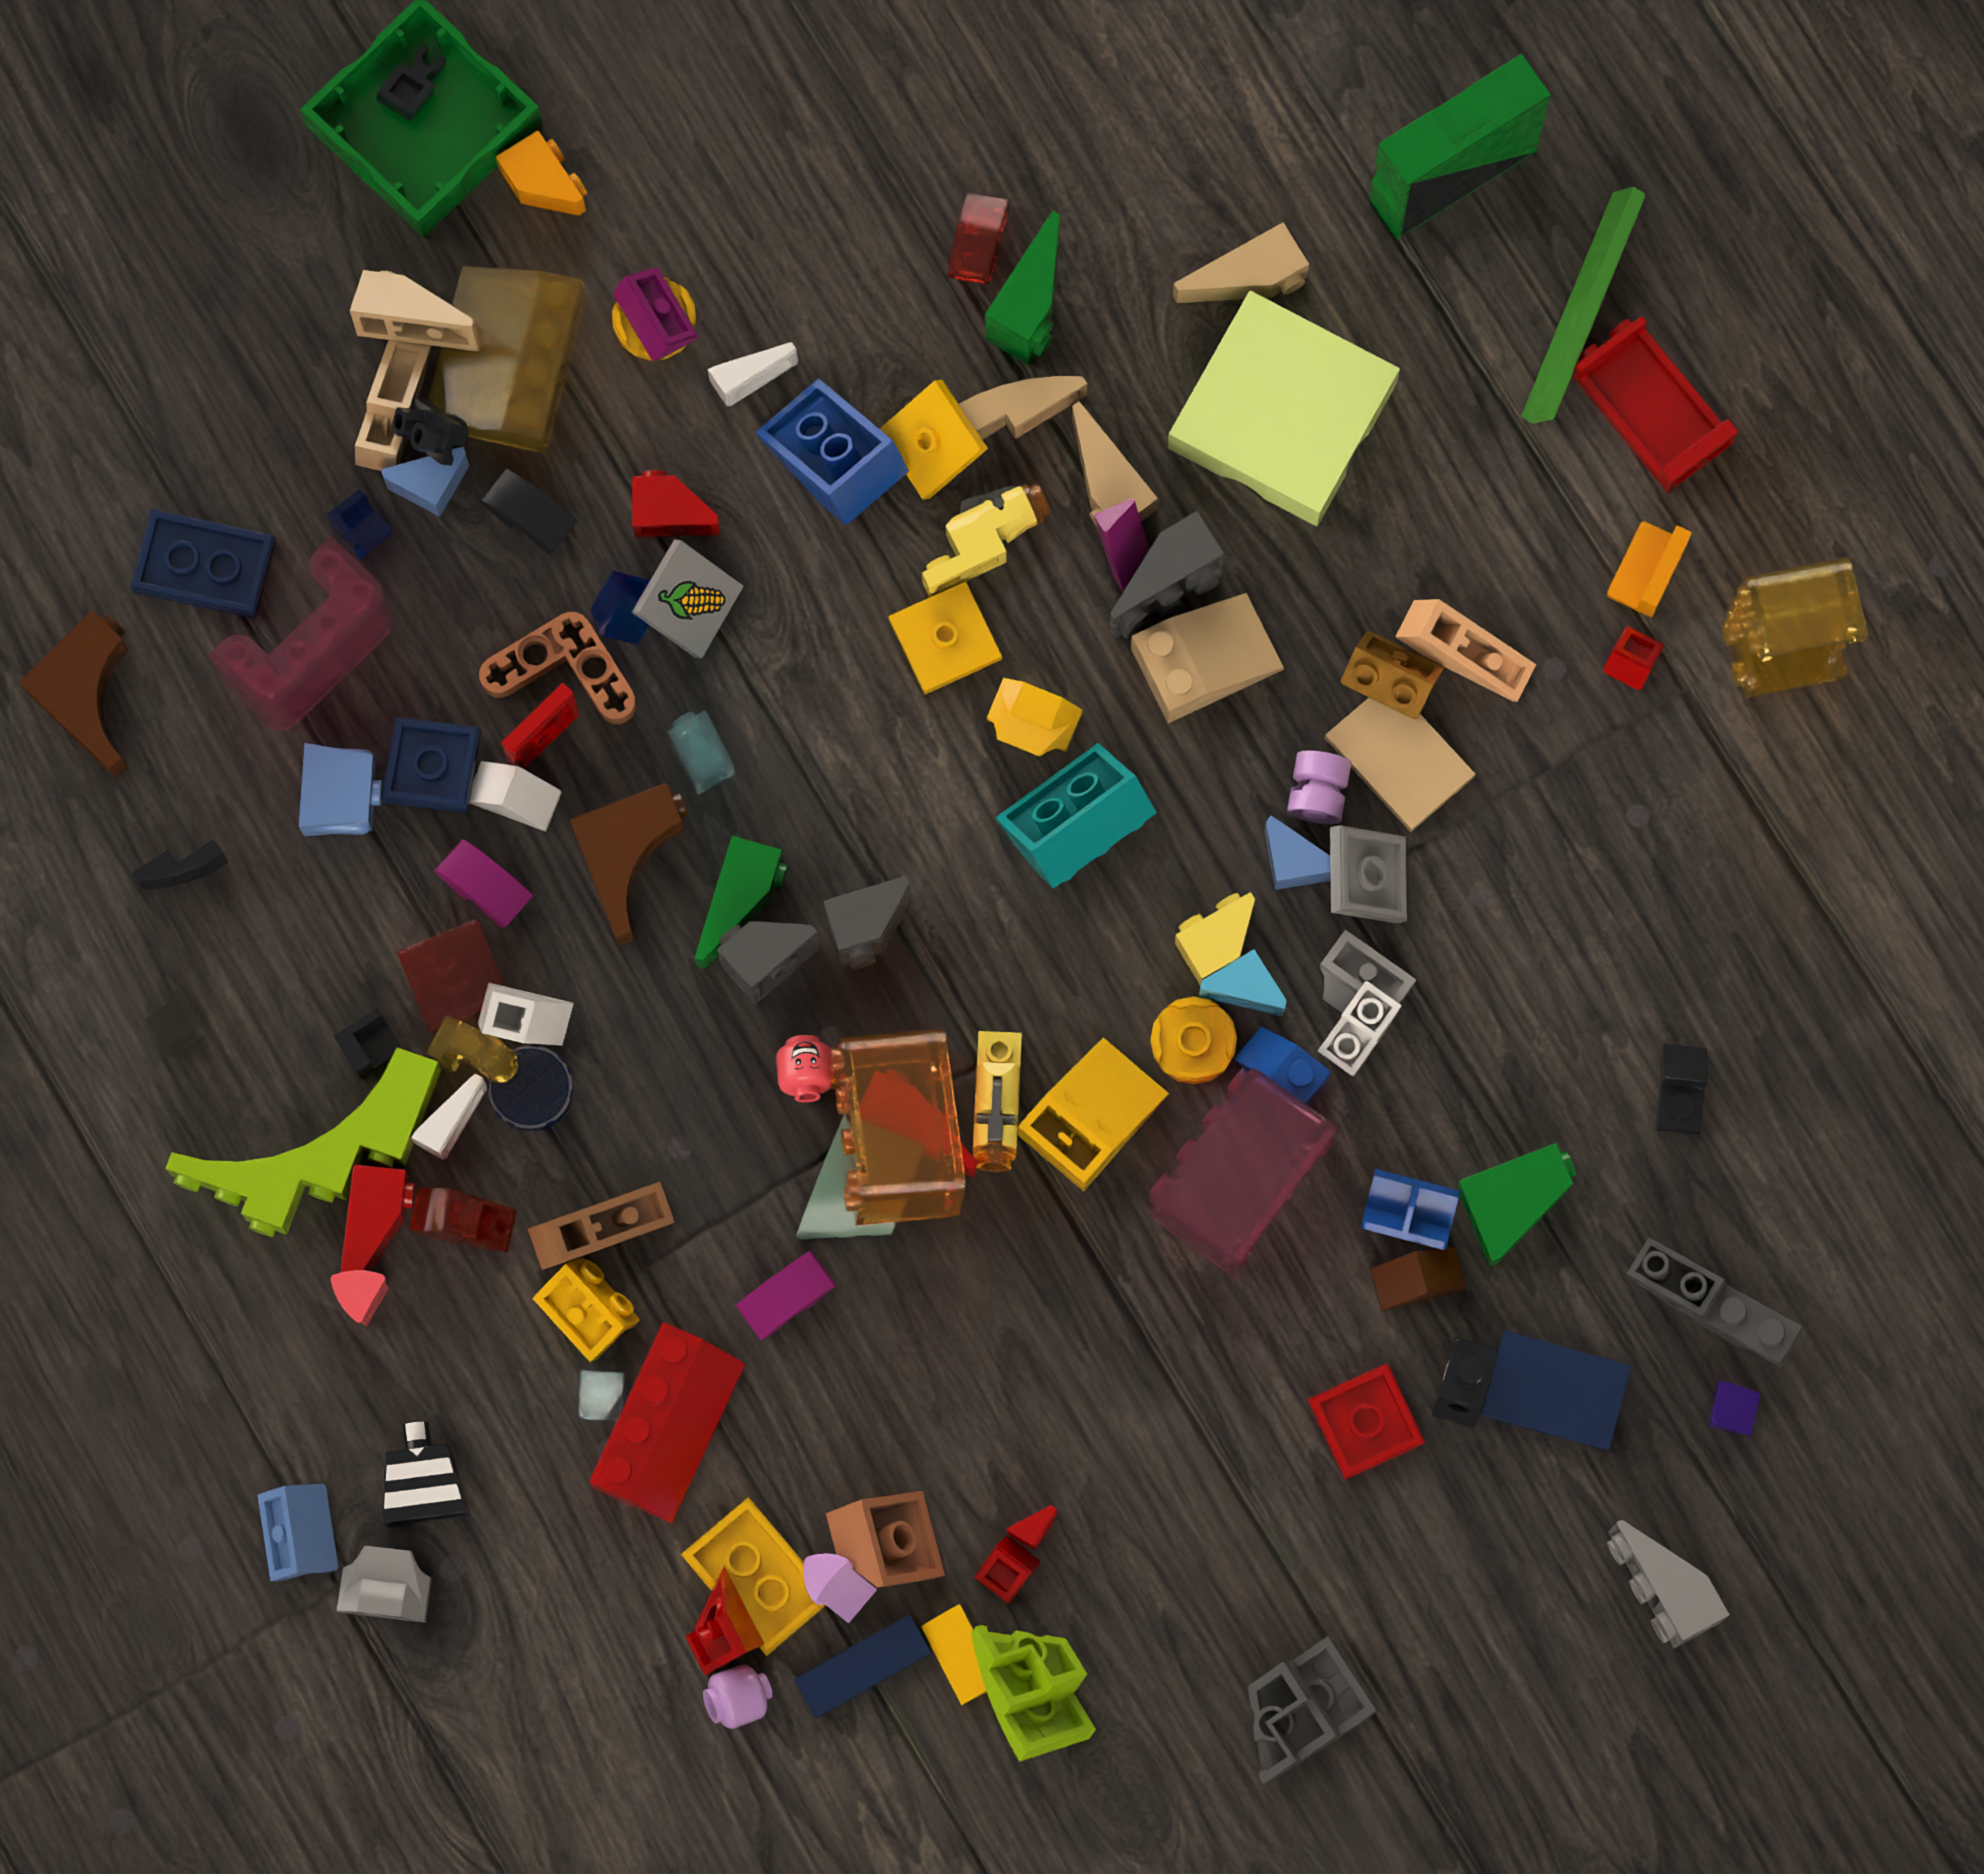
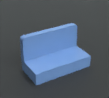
M324 1484L282 1486L258 1494L270 1581H285L304 1574L332 1572L338 1569L327 1488Z

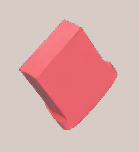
M354 1270L334 1274L330 1278L334 1293L344 1311L357 1323L368 1326L389 1289L385 1283L386 1278L384 1275L366 1270Z

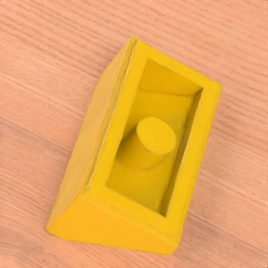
M956 1605L922 1625L921 1628L961 1706L987 1693L974 1650L971 1634L973 1628L961 1605Z

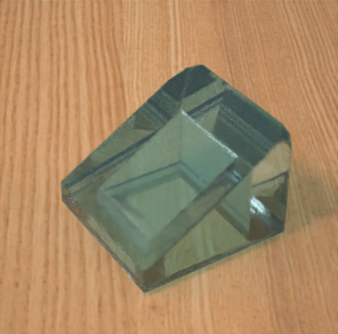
M580 1371L578 1418L618 1420L624 1407L626 1378L624 1373Z

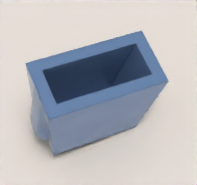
M304 743L299 829L303 836L329 834L364 835L368 831H373L374 806L382 805L383 781L376 780L377 762L371 751L365 749L332 748Z

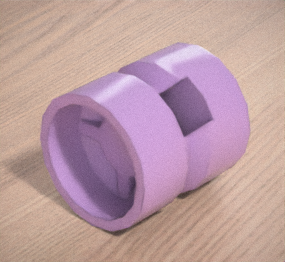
M1298 752L1293 779L1298 782V786L1291 788L1287 814L1296 819L1312 823H1341L1345 796L1340 793V790L1348 785L1351 761L1340 755L1327 752Z

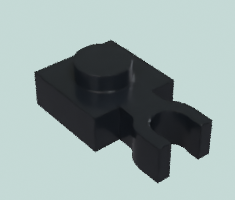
M424 45L415 56L414 66L409 68L400 62L377 92L376 100L410 122L414 120L435 93L436 84L431 82L430 79L439 76L446 64V59L441 56L435 65H426L423 60L427 57L428 47Z

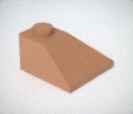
M923 1491L861 1499L826 1513L836 1555L850 1560L854 1564L853 1569L877 1588L945 1576Z

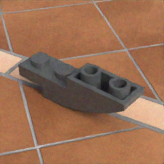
M1650 1237L1626 1273L1637 1284L1683 1315L1742 1350L1748 1349L1780 1368L1803 1332L1801 1325L1726 1284L1725 1279Z

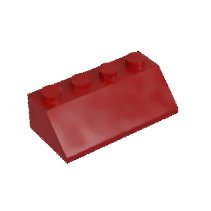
M663 1322L591 1476L589 1483L592 1488L673 1524L746 1364L707 1341Z

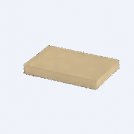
M1367 698L1325 735V740L1340 756L1351 761V768L1410 832L1475 777V773L1421 714L1417 719H1412L1371 698Z

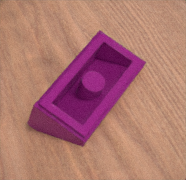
M658 267L626 276L613 292L615 299L653 361L668 356L699 337Z
M1133 498L1094 514L1112 576L1122 592L1126 589L1149 551L1137 506Z

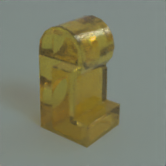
M447 1015L426 1053L447 1069L456 1072L460 1062L476 1068L486 1078L496 1083L506 1082L512 1078L518 1068L516 1053L505 1046L504 1042L500 1039L483 1034L481 1030Z

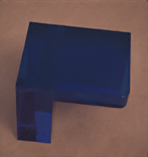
M361 489L357 490L327 514L332 528L358 559H361L392 534L389 526L369 504L366 494Z
M612 571L591 607L592 616L601 636L631 644L639 643L649 624L633 614L632 611L650 580Z

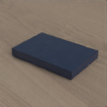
M151 508L130 590L137 594L256 620L277 539L275 535Z
M1504 1330L1480 1416L1608 1452L1631 1366Z

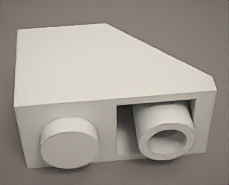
M488 983L478 1026L483 1034L527 1044L563 1045L573 1003Z

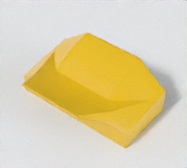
M1003 678L987 716V721L994 723L997 740L1040 757L1054 749L1067 752L1083 710L1053 693L1022 681Z

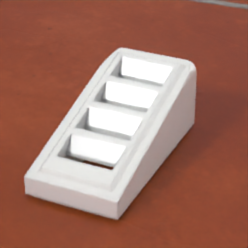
M790 342L738 358L708 369L709 380L726 406H732L797 365V351L793 343Z
M475 1073L413 1133L411 1139L414 1144L442 1160L446 1159L488 1089L483 1077Z

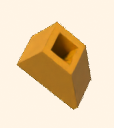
M536 131L495 156L500 173L521 204L578 216L586 212L583 196L587 195V191L579 177L575 173L568 176L560 164L565 161V158L553 139L546 142L540 132Z

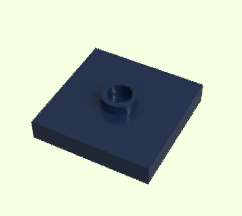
M396 717L381 796L383 803L468 813L482 734L480 727Z

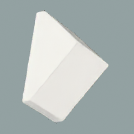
M481 761L473 780L469 803L546 832L562 792L519 766Z

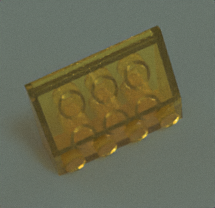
M462 266L452 306L474 319L481 346L479 352L441 347L428 400L446 414H454L462 418L467 423L469 429L468 437L546 454L586 297L583 281L544 271Z

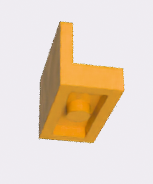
M1641 522L1608 589L1607 597L1652 618L1692 532L1676 525L1673 534L1650 523Z

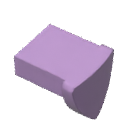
M824 1553L806 1557L804 1560V1582L811 1599L818 1605L824 1603L847 1623H850L877 1589L853 1570L854 1564L843 1556Z

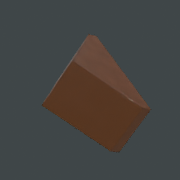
M1456 1247L1446 1248L1445 1250L1415 1251L1371 1268L1381 1311L1467 1290Z

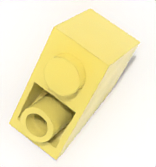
M1251 892L1243 897H1240L1238 893L1232 894L1216 905L1218 911L1204 919L1201 914H1198L1179 925L1178 928L1181 932L1175 936V945L1200 987L1202 980L1241 957L1255 902Z

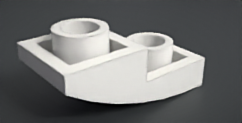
M1366 980L1342 1013V1017L1318 1049V1052L1351 1076H1355L1402 1005Z

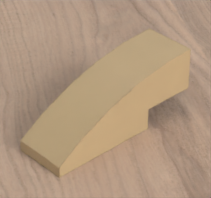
M388 340L366 402L367 412L355 443V465L381 471V469L400 464L408 439L397 436L391 430L397 407L413 409L415 398H420L431 353V345Z
M1051 376L1026 379L979 393L959 403V406L982 440L1007 426L1016 439L1087 396V382L1083 376Z

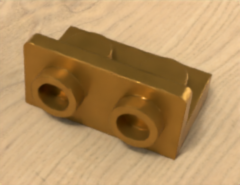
M1367 630L1351 656L1341 678V683L1412 719H1417L1428 696L1437 684L1444 667Z

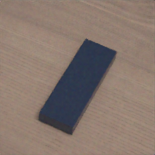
M909 1614L800 1675L794 1681L813 1716L817 1719L931 1655V1651Z

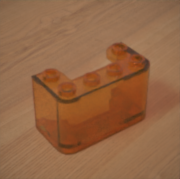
M944 1029L839 1038L837 1047L830 1048L831 1063H828L830 1071L829 1087L830 1089H836L838 1114H846L847 1129H841V1143L843 1155H851L853 1170L846 1172L847 1185L844 1186L843 1193L846 1212L853 1211L855 1226L959 1216L965 1195V1172Z

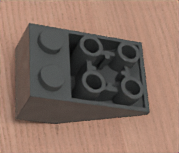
M1198 511L1160 532L1110 613L1109 636L1112 640L1121 635L1125 639L1132 637V635L1139 633L1146 627V620L1158 613L1161 617H1165L1179 609L1183 604L1181 600L1194 592L1198 596L1203 595L1219 584L1218 578L1222 576L1224 552Z

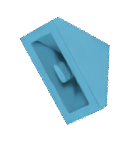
M1254 949L1202 980L1199 998L1210 999L1281 1017L1284 1015L1287 1002Z

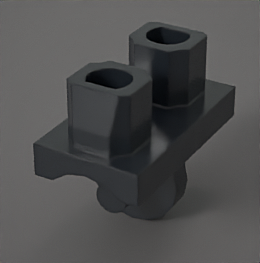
M415 398L413 409L397 407L391 427L393 433L408 439L411 442V446L417 451L425 452L441 465L452 466L454 460L452 449L462 447L466 442L469 430L467 423L462 418L454 414H446L424 398Z

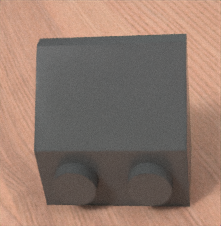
M907 875L823 901L826 921L841 967L850 965L851 969L864 968L876 962L875 957L883 955L911 903Z
M749 921L742 928L737 924L729 929L720 938L719 943L721 946L717 949L721 967L756 1005L819 951L820 944L818 932L812 925Z

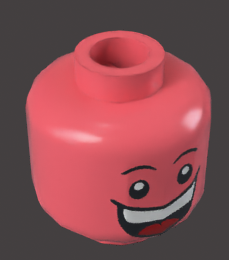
M813 1035L791 1037L785 1042L786 1045L782 1046L776 1054L778 1085L782 1092L795 1096V1100L798 1102L808 1103L820 1099L821 1094L828 1091L834 1083L831 1049Z

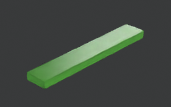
M1635 187L1619 190L1611 195L1521 414V418L1532 424L1553 420L1556 416L1644 201L1645 193Z

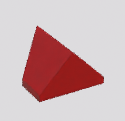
M723 1566L692 1633L685 1636L705 1676L764 1645L725 1566Z

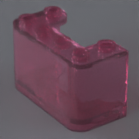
M332 536L315 551L309 564L313 579L330 596L276 649L268 655L247 636L234 635L223 640L207 656L220 682L272 730H288L296 725L392 629L393 616L381 585Z
M1255 1067L1249 1072L1241 1069L1227 1088L1228 1093L1225 1098L1228 1100L1223 1107L1216 1103L1210 1109L1201 1123L1206 1130L1197 1142L1190 1138L1175 1158L1180 1165L1171 1177L1164 1173L1150 1191L1149 1195L1151 1197L1148 1200L1152 1204L1150 1211L1152 1219L1234 1278L1247 1262L1246 1258L1254 1248L1252 1245L1257 1246L1262 1235L1309 1171L1313 1170L1316 1166L1318 1157H1324L1336 1141L1340 1129Z

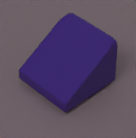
M1720 1380L1716 1385L1708 1427L1752 1436L1760 1393Z

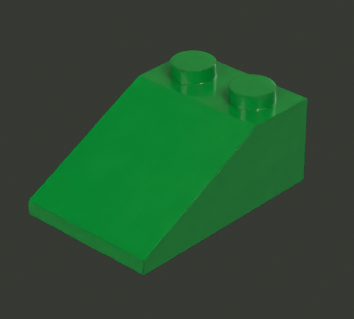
M1055 211L1051 212L985 313V340L1028 366L1035 355L1041 358L1045 354L1054 337L1050 332L1054 325L1052 313L1060 239V214Z

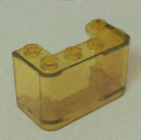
M1848 557L1743 578L1740 587H1737L1735 598L1732 599L1730 610H1727V620L1722 621V631L1726 645H1733L1736 661L1731 663L1732 675L1736 687H1743L1745 698L1846 678L1848 670L1847 666L1843 663L1840 650L1846 649L1845 642L1847 641L1848 644L1866 641L1868 637L1856 580Z

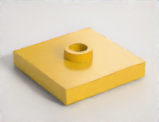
M943 380L933 381L880 428L883 433L894 441L909 469L906 475L923 500L933 497L988 449Z
M966 581L888 616L889 622L924 695L1002 660V655Z

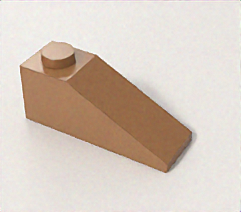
M661 1182L528 1228V1232L541 1269L544 1270L675 1223Z

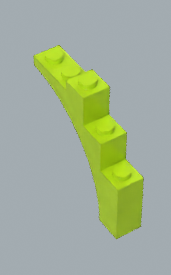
M397 1047L382 1078L363 1103L338 1126L312 1142L273 1157L240 1162L202 1160L171 1152L165 1169L171 1176L175 1177L173 1183L177 1186L194 1192H198L200 1186L216 1191L214 1198L233 1206H239L241 1200L245 1201L241 1214L246 1221L251 1222L249 1229L269 1237H273L275 1231L287 1235L305 1186L310 1188L309 1195L333 1203L334 1197L347 1200L351 1189L353 1165H360L364 1152L369 1153L367 1158L369 1161L383 1167L392 1168L394 1162L403 1166L406 1165L414 1144L411 1136L421 1126L442 1069L438 1061Z

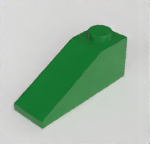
M735 836L731 837L695 955L697 967L706 969L718 956L717 949L721 946L719 943L720 938L737 924L741 928L744 927L771 900L774 888L782 889L788 871V864L782 863L783 854L781 849Z

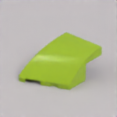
M983 1625L974 1628L971 1633L974 1650L988 1697L1001 1728L1019 1762L1090 1739L1096 1728L1074 1694L1087 1676V1672L1066 1638L1048 1635L1038 1637L1029 1632L1015 1631L1011 1635L988 1632L987 1626Z

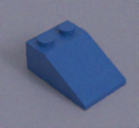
M819 378L755 432L758 438L815 499L845 526L909 472L894 441Z

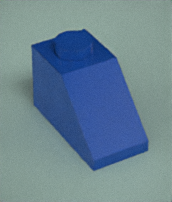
M1262 1026L1234 1059L1237 1064L1300 1114H1303L1329 1082L1331 1075L1330 1070L1297 1044Z

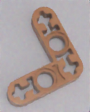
M566 612L488 658L479 670V679L484 691L492 697L504 698L567 661L596 709L607 722L612 724L625 723L633 717L636 711V699L631 687L589 621L577 612ZM568 624H571L574 628L583 627L579 631V635L586 649L580 653L570 637L562 639L566 634L564 627ZM592 642L595 644V646L587 648ZM533 644H540L548 651L546 660L537 666L530 665L524 660L525 650ZM579 653L576 658L571 656L572 654ZM516 655L519 666L525 674L519 677L517 669H514L506 675L507 683L500 686L498 682L490 684L489 681L493 678L491 671L495 668H498L501 672L509 670L513 667L512 661L509 658ZM592 657L603 659L607 665L605 673L596 679L586 677L582 672L584 662ZM614 677L618 681L610 683L613 692L618 698L627 697L623 702L625 709L622 712H618L615 708L606 709L610 702L607 693L602 687H605ZM602 688L597 694L594 692L595 689Z

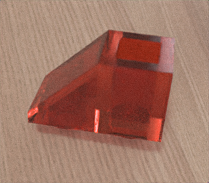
M418 1188L409 1230L441 1241L508 1253L517 1210L454 1189Z

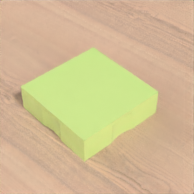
M1249 290L1169 432L1168 449L1219 476L1234 479L1247 485L1265 500L1318 526L1346 476L1350 459L1356 448L1369 435L1398 381L1400 368Z

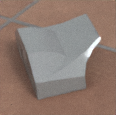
M1347 930L1342 933L1320 964L1324 975L1322 999L1341 1013L1345 1011L1366 980L1399 1004L1416 982L1414 977Z
M364 1546L354 1562L343 1567L337 1612L426 1623L432 1578L420 1570L412 1551Z

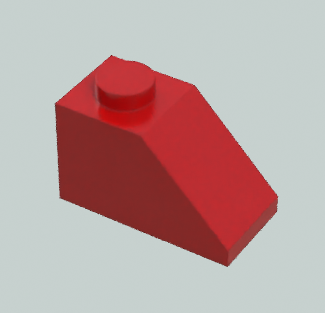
M648 470L642 472V476H632V526L635 537L720 535L718 515L675 475L667 476L665 471Z

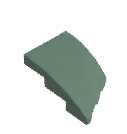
M844 1114L812 1191L796 1238L801 1241H807L816 1238L892 1235L909 1197L908 1189L923 1157L925 1147Z

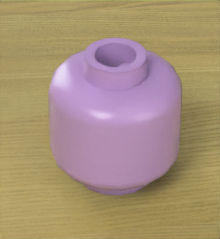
M741 1664L712 1675L708 1682V1689L703 1691L704 1704L710 1718L714 1723L720 1722L728 1729L737 1728L764 1717L767 1711V1699L772 1698V1689L764 1673L757 1674L747 1664Z

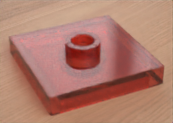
M477 918L396 951L430 1032L481 1011L488 983L505 986Z

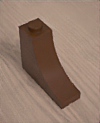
M92 610L19 681V684L28 696L116 779L127 768V765L109 741L104 724L103 702L110 675L118 661L128 651L125 642L121 638L126 632L109 615L101 619Z
M667 783L570 819L618 946L634 941L629 919V904L632 887L642 865L665 841L684 832L681 819L688 816L680 792L671 794Z

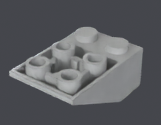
M1624 1520L1618 1521L1608 1533L1611 1540L1607 1542V1546L1618 1565L1626 1563L1633 1576V1579L1629 1580V1585L1641 1604L1648 1602L1655 1615V1618L1651 1619V1624L1663 1643L1670 1641L1672 1647L1676 1648L1720 1624L1730 1615L1706 1574Z

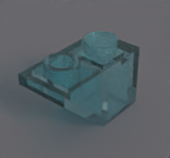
M706 711L698 715L695 712H689L672 723L673 729L667 731L672 752L697 795L735 774L733 763Z

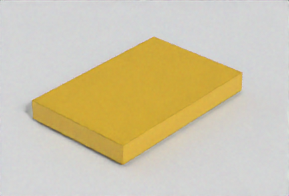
M749 1497L681 1554L711 1591L723 1566H725L764 1642V1645L759 1648L766 1656L772 1653L826 1606L824 1603L818 1605L811 1599L804 1582V1562Z

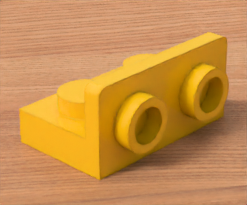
M580 1257L565 1263L532 1299L589 1362H593L625 1330L634 1327L640 1319L633 1312L632 1303L621 1293L615 1292L604 1280L605 1276L602 1270L592 1261Z

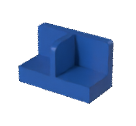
M1375 1169L1361 1228L1445 1250L1460 1191Z

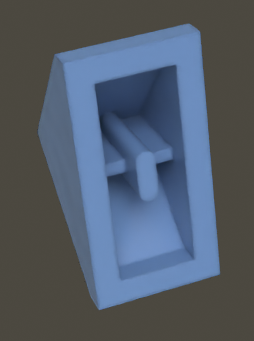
M464 446L452 449L454 457L452 466L441 465L432 457L427 456L381 469L387 489L440 517L469 468Z
M1271 815L1266 821L1264 833L1275 890L1331 881L1330 855Z

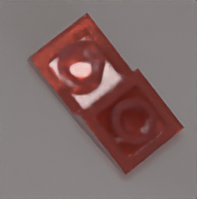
M967 194L953 242L947 271L948 278L989 284L1000 253L999 239L1009 213V201L1007 199Z

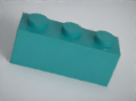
M1097 743L995 819L1034 871L1054 889L1062 882L1070 880L1078 870L1093 859L1104 855L1111 846L1130 832L1141 828L1145 821L1157 812L1137 777Z

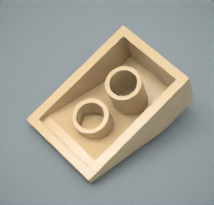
M1247 593L1171 617L1132 635L1131 650L1168 723L1284 670Z

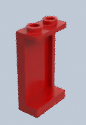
M1640 316L1632 323L1629 319H1626L1618 324L1609 333L1611 339L1599 348L1596 344H1592L1582 351L1572 377L1668 494L1732 446L1739 431L1729 419L1723 423L1648 333L1646 330L1648 322L1643 316Z

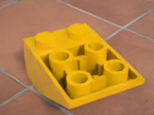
M1102 1038L1041 1099L1019 1124L1018 1136L1084 1192L1165 1100L1169 1093L1105 1038Z

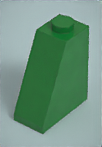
M1557 1143L1459 1180L1456 1189L1460 1191V1199L1489 1268L1497 1265L1571 1188L1573 1184L1571 1177L1576 1176L1575 1168L1568 1152L1560 1153Z

